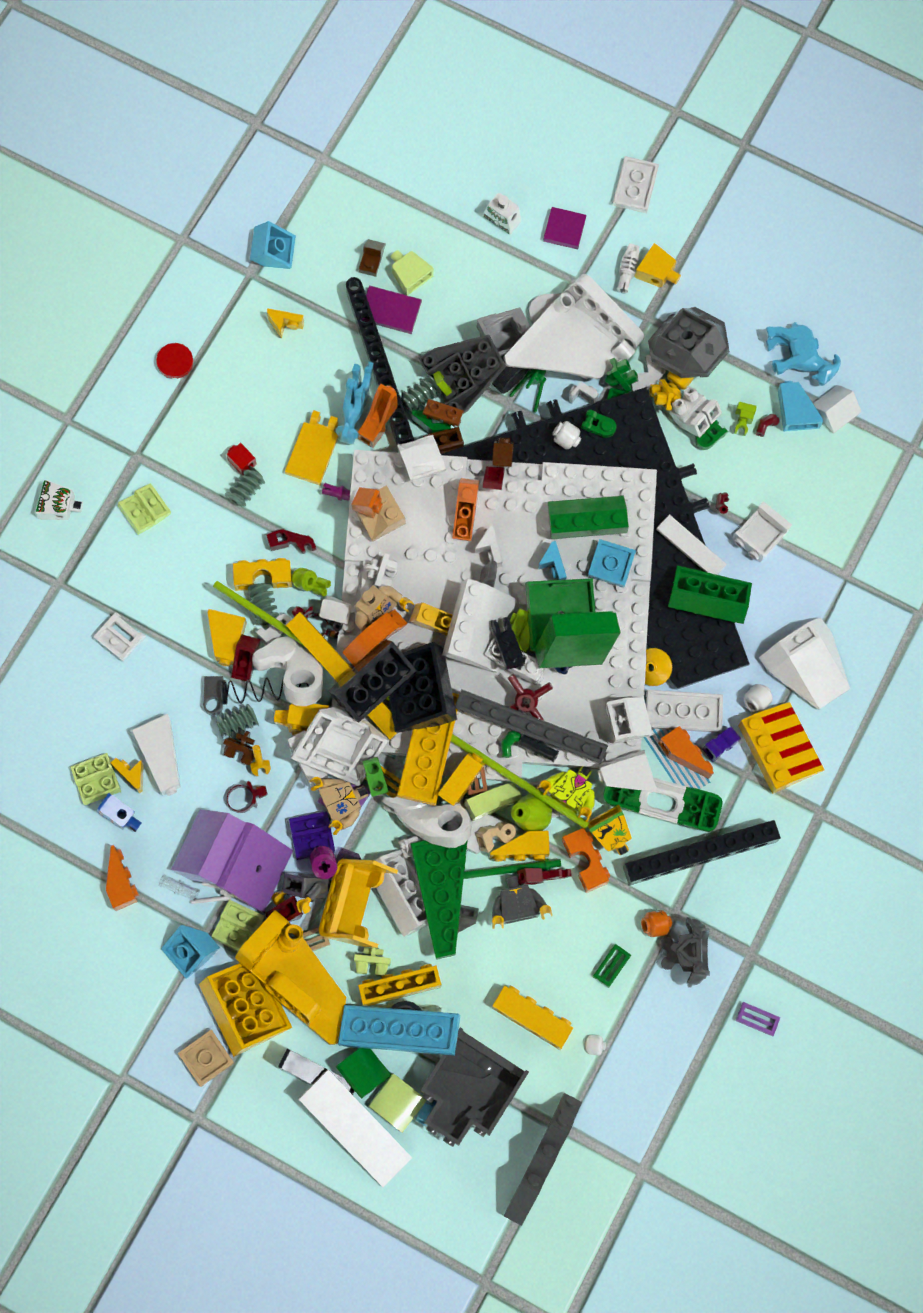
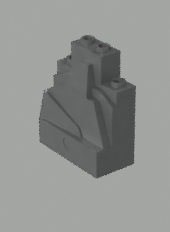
M461 1027L458 1030L455 1056L442 1055L420 1090L423 1093L421 1097L430 1103L433 1101L437 1102L424 1122L427 1125L426 1130L435 1136L439 1133L445 1137L443 1141L451 1147H454L455 1144L457 1146L460 1145L471 1126L475 1127L473 1131L480 1136H490L529 1071L522 1070L465 1033Z

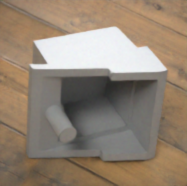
M520 307L499 314L495 313L477 319L476 325L480 337L490 335L503 361L504 355L531 327Z

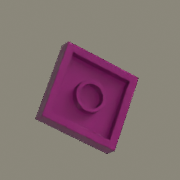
M552 207L543 242L578 250L587 215Z

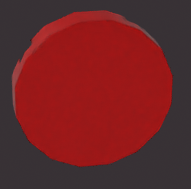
M170 343L162 347L158 352L156 358L157 367L161 374L167 378H183L192 370L193 355L185 345Z

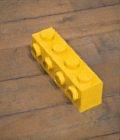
M427 964L421 966L420 970L413 971L412 969L401 971L400 975L393 976V974L381 976V979L376 981L367 979L358 986L363 1006L367 1007L441 988V981L437 965Z

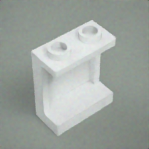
M763 501L747 522L734 533L732 539L735 545L741 549L744 548L752 559L762 562L789 532L792 524Z

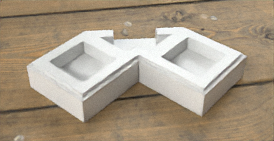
M646 355L647 372L637 373L639 381L631 384L632 391L647 387L649 392L650 384H657L667 370L653 363L651 356Z

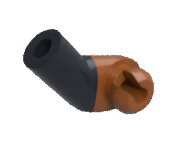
M330 621L327 623L326 628L330 631L329 636L338 638L339 631L342 629L340 622Z

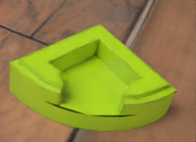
M440 371L435 372L433 376L436 384L448 396L452 393L450 386L444 381V376Z

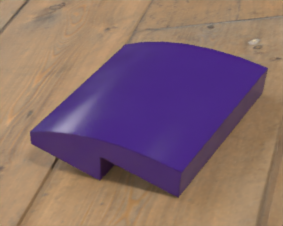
M328 811L289 819L297 860L310 858L312 851L319 846L329 847L335 853L331 827L328 828L330 825Z

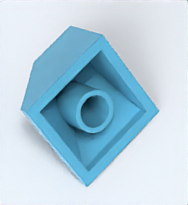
M181 925L161 950L187 979L209 961L220 947L207 932Z

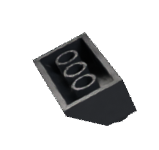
M385 639L329 689L328 692L359 723L415 673L416 669L393 641Z

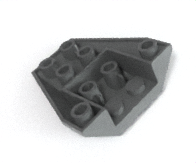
M490 335L437 347L419 357L426 374L435 380L433 374L440 371L444 376V381L450 386L451 394L446 396L443 391L441 394L445 404L464 410V413L468 412L506 368Z

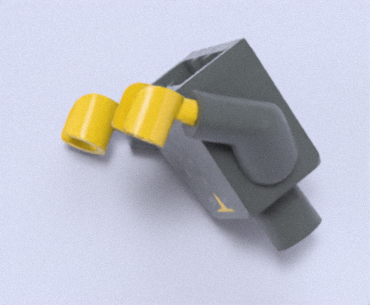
M285 873L282 891L275 892L272 895V900L275 905H279L285 901L284 895L286 894L305 898L297 901V908L299 912L303 911L306 914L311 911L310 902H313L316 898L327 897L332 880L320 879L314 874Z
M517 876L506 878L508 889L501 890L500 895L495 898L491 909L492 929H495L496 924H500L503 929L506 924L538 918L540 914L542 920L545 919V913H549L551 917L553 916L551 907L546 904L544 898L535 889L529 888L528 885L519 886Z

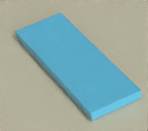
M344 1005L338 1045L455 1056L461 1015L458 1013Z

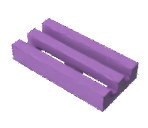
M742 1002L735 1021L773 1037L781 1017ZM745 1008L775 1020L774 1024L745 1012ZM742 1016H745L766 1026H769L772 1029L769 1030L755 1023L743 1019Z

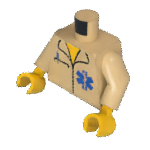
M373 585L368 591L363 593L362 598L355 605L357 611L355 623L363 632L382 615L391 612L397 605V602L407 612L409 610L406 609V604L411 603L414 605V603L407 597L402 598V594L391 586L376 588Z
M314 777L309 780V782L316 784V786L311 788L312 791L321 788L319 794L332 820L328 828H336L333 835H337L340 830L351 827L360 815L361 806L359 800L368 797L365 787L362 786L353 790L350 782L340 779H320L319 777Z

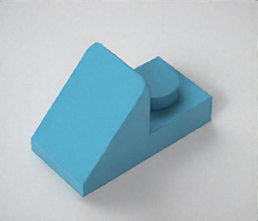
M553 541L540 561L538 569L553 566L551 567L553 578L566 580L567 576L557 543Z

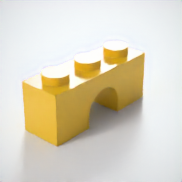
M277 558L275 561L259 559L256 562L241 560L233 563L235 591L248 590V587L254 585L255 579L260 575L271 577L273 588L292 587L290 560Z

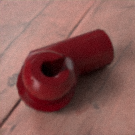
M769 414L760 419L755 434L764 437L768 426H777L779 424V417L776 414Z
M727 492L719 493L716 496V509L721 514L728 512V506L724 503L730 500Z

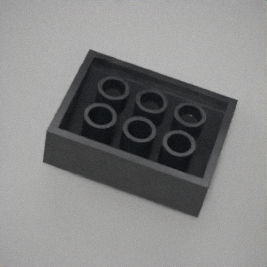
M435 642L403 652V655L416 669V672L389 695L396 733L440 726L457 720L446 658L442 656L444 648Z

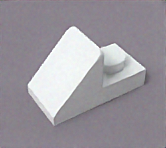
M493 525L488 528L476 546L475 553L490 550L488 552L489 562L496 561L498 568L502 567V559Z
M326 596L322 600L319 617L348 624L352 605L333 596Z

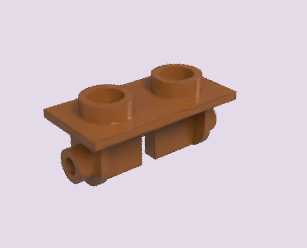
M428 399L423 414L427 416L426 418L437 421L443 420V423L453 427L460 426L461 417L464 413V410Z

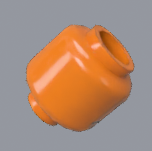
M663 910L647 912L641 920L642 930L649 937L667 935L670 927H672V919Z

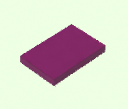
M369 285L366 296L376 325L412 334L422 299ZM363 318L361 321L368 322L369 319Z

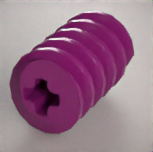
M319 846L312 851L310 863L314 875L320 879L333 877L337 870V862L333 851L326 846Z

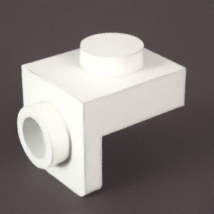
M581 381L569 391V402L573 403L579 396L593 405L597 402L599 393H597L594 387L587 386Z

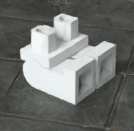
M689 386L684 390L685 396L682 399H676L672 403L673 409L670 411V415L673 416L674 422L679 427L700 438L710 427V424H713L722 414L718 401L705 399L704 395ZM711 411L714 412L713 416H710ZM699 424H702L701 429L698 428Z

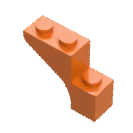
M379 385L369 414L358 430V439L372 448L375 447L385 433V424L398 407L397 393L391 386Z

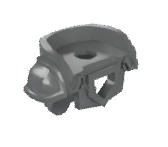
M687 917L686 926L689 934L679 935L678 943H674L673 939L668 936L661 940V947L666 950L667 957L662 959L661 966L665 970H670L674 964H680L683 972H691L686 983L687 987L691 988L694 985L700 984L707 976H710L708 968L709 928H706L699 920Z

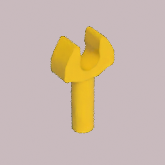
M254 745L252 749L255 762L250 764L252 773L258 776V769L264 768L265 773L269 774L271 770L270 761L263 760L260 746Z

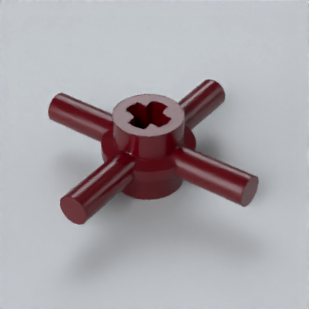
M514 674L510 675L507 679L517 694L515 696V703L509 707L523 712H530L532 716L544 720L536 707L538 705V698L553 689L552 684L548 682L535 691L523 689ZM524 697L526 698V700L529 698L530 703H527V701L524 703Z

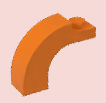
M395 609L389 613L387 612L360 633L342 653L355 667L385 639H388L404 628L407 622Z

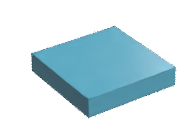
M599 539L588 577L624 588L636 550Z

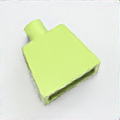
M397 250L391 255L392 260L395 262L392 265V274L405 295L408 296L433 277L434 268L413 251L403 256Z

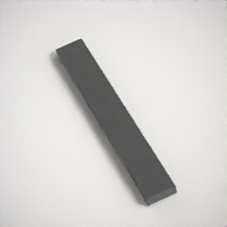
M461 689L455 704L456 709L599 764L602 763L608 748L607 744Z

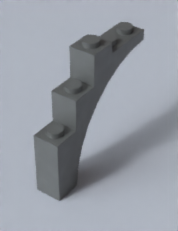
M566 1093L563 1094L544 1136L506 1209L504 1217L521 1226L536 1201L573 1126L582 1104L575 1097Z

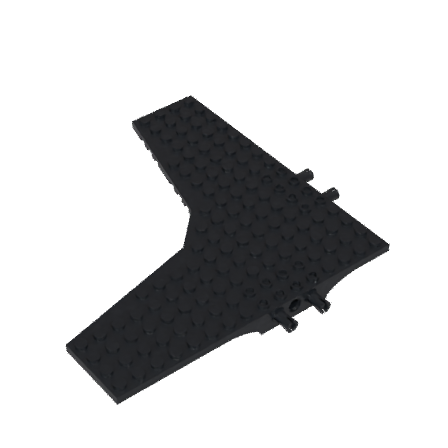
M647 387L562 414L558 400L554 399L553 404L552 401L546 403L552 418L529 426L526 425L522 411H518V414L514 412L511 414V417L513 418L516 430L441 454L443 456L467 457L470 460L493 461L494 442L498 441L499 438H510V442H514L512 462L543 464V462L657 470L646 645L649 648L661 649L668 654L672 662V673L669 679L677 690L750 665L734 622L668 607L677 566L699 571L703 570L657 531V527L670 514L705 545L694 513L710 509L709 502L707 503L708 499L706 497L694 502L688 500L681 480L697 475V470L694 468V463L681 468L676 467ZM587 410H593L598 414L613 419L616 423L614 435L605 438L583 430L581 425L586 420ZM593 420L592 425L597 426L598 422ZM568 421L580 429L579 437L581 440L576 447L572 446L570 449H564L554 442L552 433L560 422Z

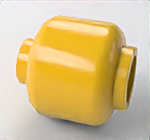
M669 372L667 374V379L670 381L668 385L685 390L694 377L681 378Z

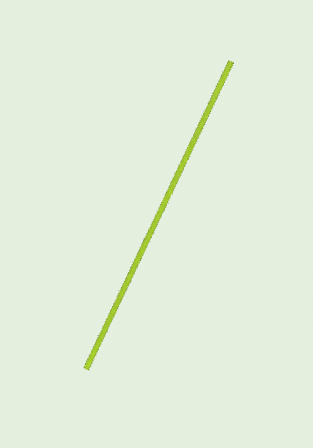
M219 581L214 583L213 587L303 645L285 624ZM452 733V743L467 753L478 754L483 758L482 762L584 829L587 828L589 822H586L585 819L582 817L578 818L576 813L548 795H543L542 791Z

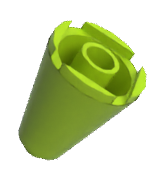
M529 794L522 797L512 807L511 816L525 832L543 831L551 823L552 807Z

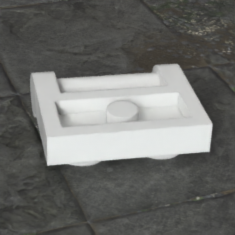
M116 612L93 637L124 662L133 650L144 641L146 635L136 631L121 619V615ZM117 624L134 639L130 642L116 631L113 626Z

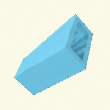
M793 381L780 383L778 398L783 432L820 429L823 418L800 383Z

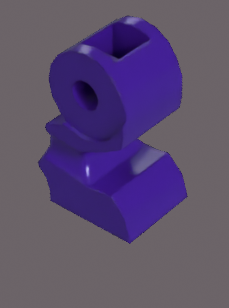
M731 726L719 734L716 739L706 743L702 750L714 763L724 751H729L742 738Z

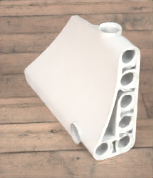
M582 274L565 289L504 355V362L508 367L548 370L599 379L613 368L610 359L615 357L618 362L624 359L628 360L635 353V348L644 339V333L589 275Z

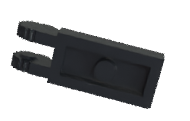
M503 618L504 632H500L496 619L491 620L494 640L505 670L525 666V660L514 630L511 628L509 618Z

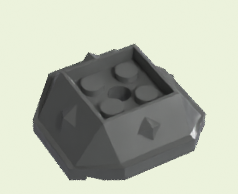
M695 306L682 308L677 313L670 315L648 340L651 361L681 378L709 377L730 352L725 322Z

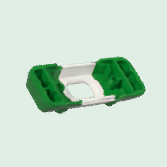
M654 778L657 791H654V793L672 797L676 802L674 810L665 811L651 807L647 803L648 795L653 793V791L605 786L603 798L609 805L617 806L619 804L623 809L705 832L713 831L718 825L723 801L715 793Z

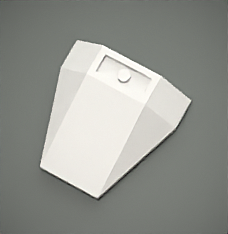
M821 617L809 621L784 637L759 657L771 675L818 710L850 690L833 634Z

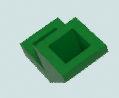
M424 410L412 411V421L428 434L447 429L451 430V425L443 422L432 423V419L426 418L427 416L423 414Z

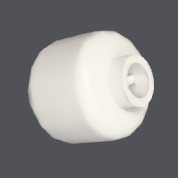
M568 421L560 422L552 433L554 442L564 449H570L572 446L576 447L581 440L579 437L580 429Z
M755 684L744 695L745 706L751 712L764 711L773 700L770 688L761 684Z

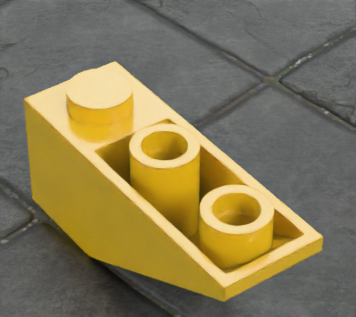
M421 602L415 604L409 622L425 629L448 635L453 615Z
M528 831L490 852V859H494L496 862L506 861V858H514V861H525L526 858L543 861L550 854L549 831Z

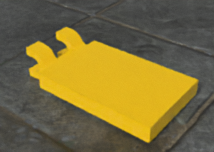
M313 410L310 423H303L285 474L321 485L339 438L335 432L338 426V418L331 416L327 427L319 424L321 413Z

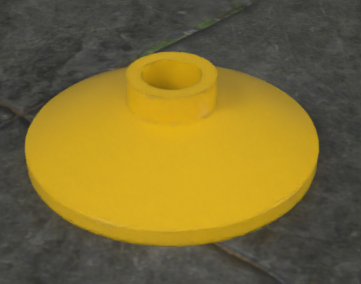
M646 649L645 684L649 686L662 685L671 676V659L661 649ZM650 664H652V665L654 666V670H653V671H650V670H649V665H650Z

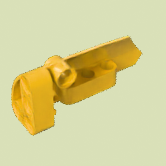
M274 910L242 945L235 959L263 982L266 990L324 1041L329 1045L338 1044L346 996L304 940L302 928L298 925L290 924L285 917ZM288 934H294L297 939H291Z

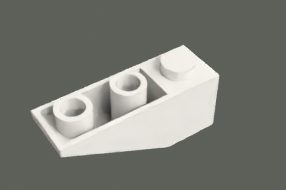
M493 638L484 655L504 667L497 644ZM522 652L525 666L508 670L537 685L545 668H539L537 659Z

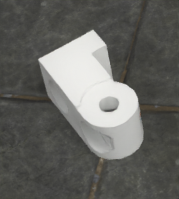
M281 614L276 618L285 625L291 621L290 616L286 614ZM272 625L266 631L261 627L256 632L257 638L261 639L260 641L265 646L276 638L286 636L285 633Z

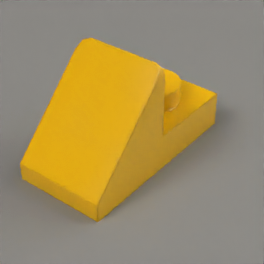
M267 308L268 320L280 338L283 337L285 326L293 330L303 329L304 315Z
M115 758L110 762L139 793L143 791L144 764L141 760L130 771L131 767L123 759L119 761Z

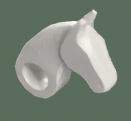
M286 636L276 638L268 645L254 652L252 664L258 671H264L269 668L286 670L283 679V689L287 701L296 706H308L315 704L321 698L323 692V669L320 662L305 646ZM299 683H308L311 686L300 688L296 687L295 685Z
M397 796L395 798L383 797L382 802L385 803L383 808L386 811L396 814L411 832L432 844L456 848L465 844L471 837L472 826L470 816L466 809L459 805L446 804L434 806ZM448 821H458L461 823V826L454 831H445L441 828Z

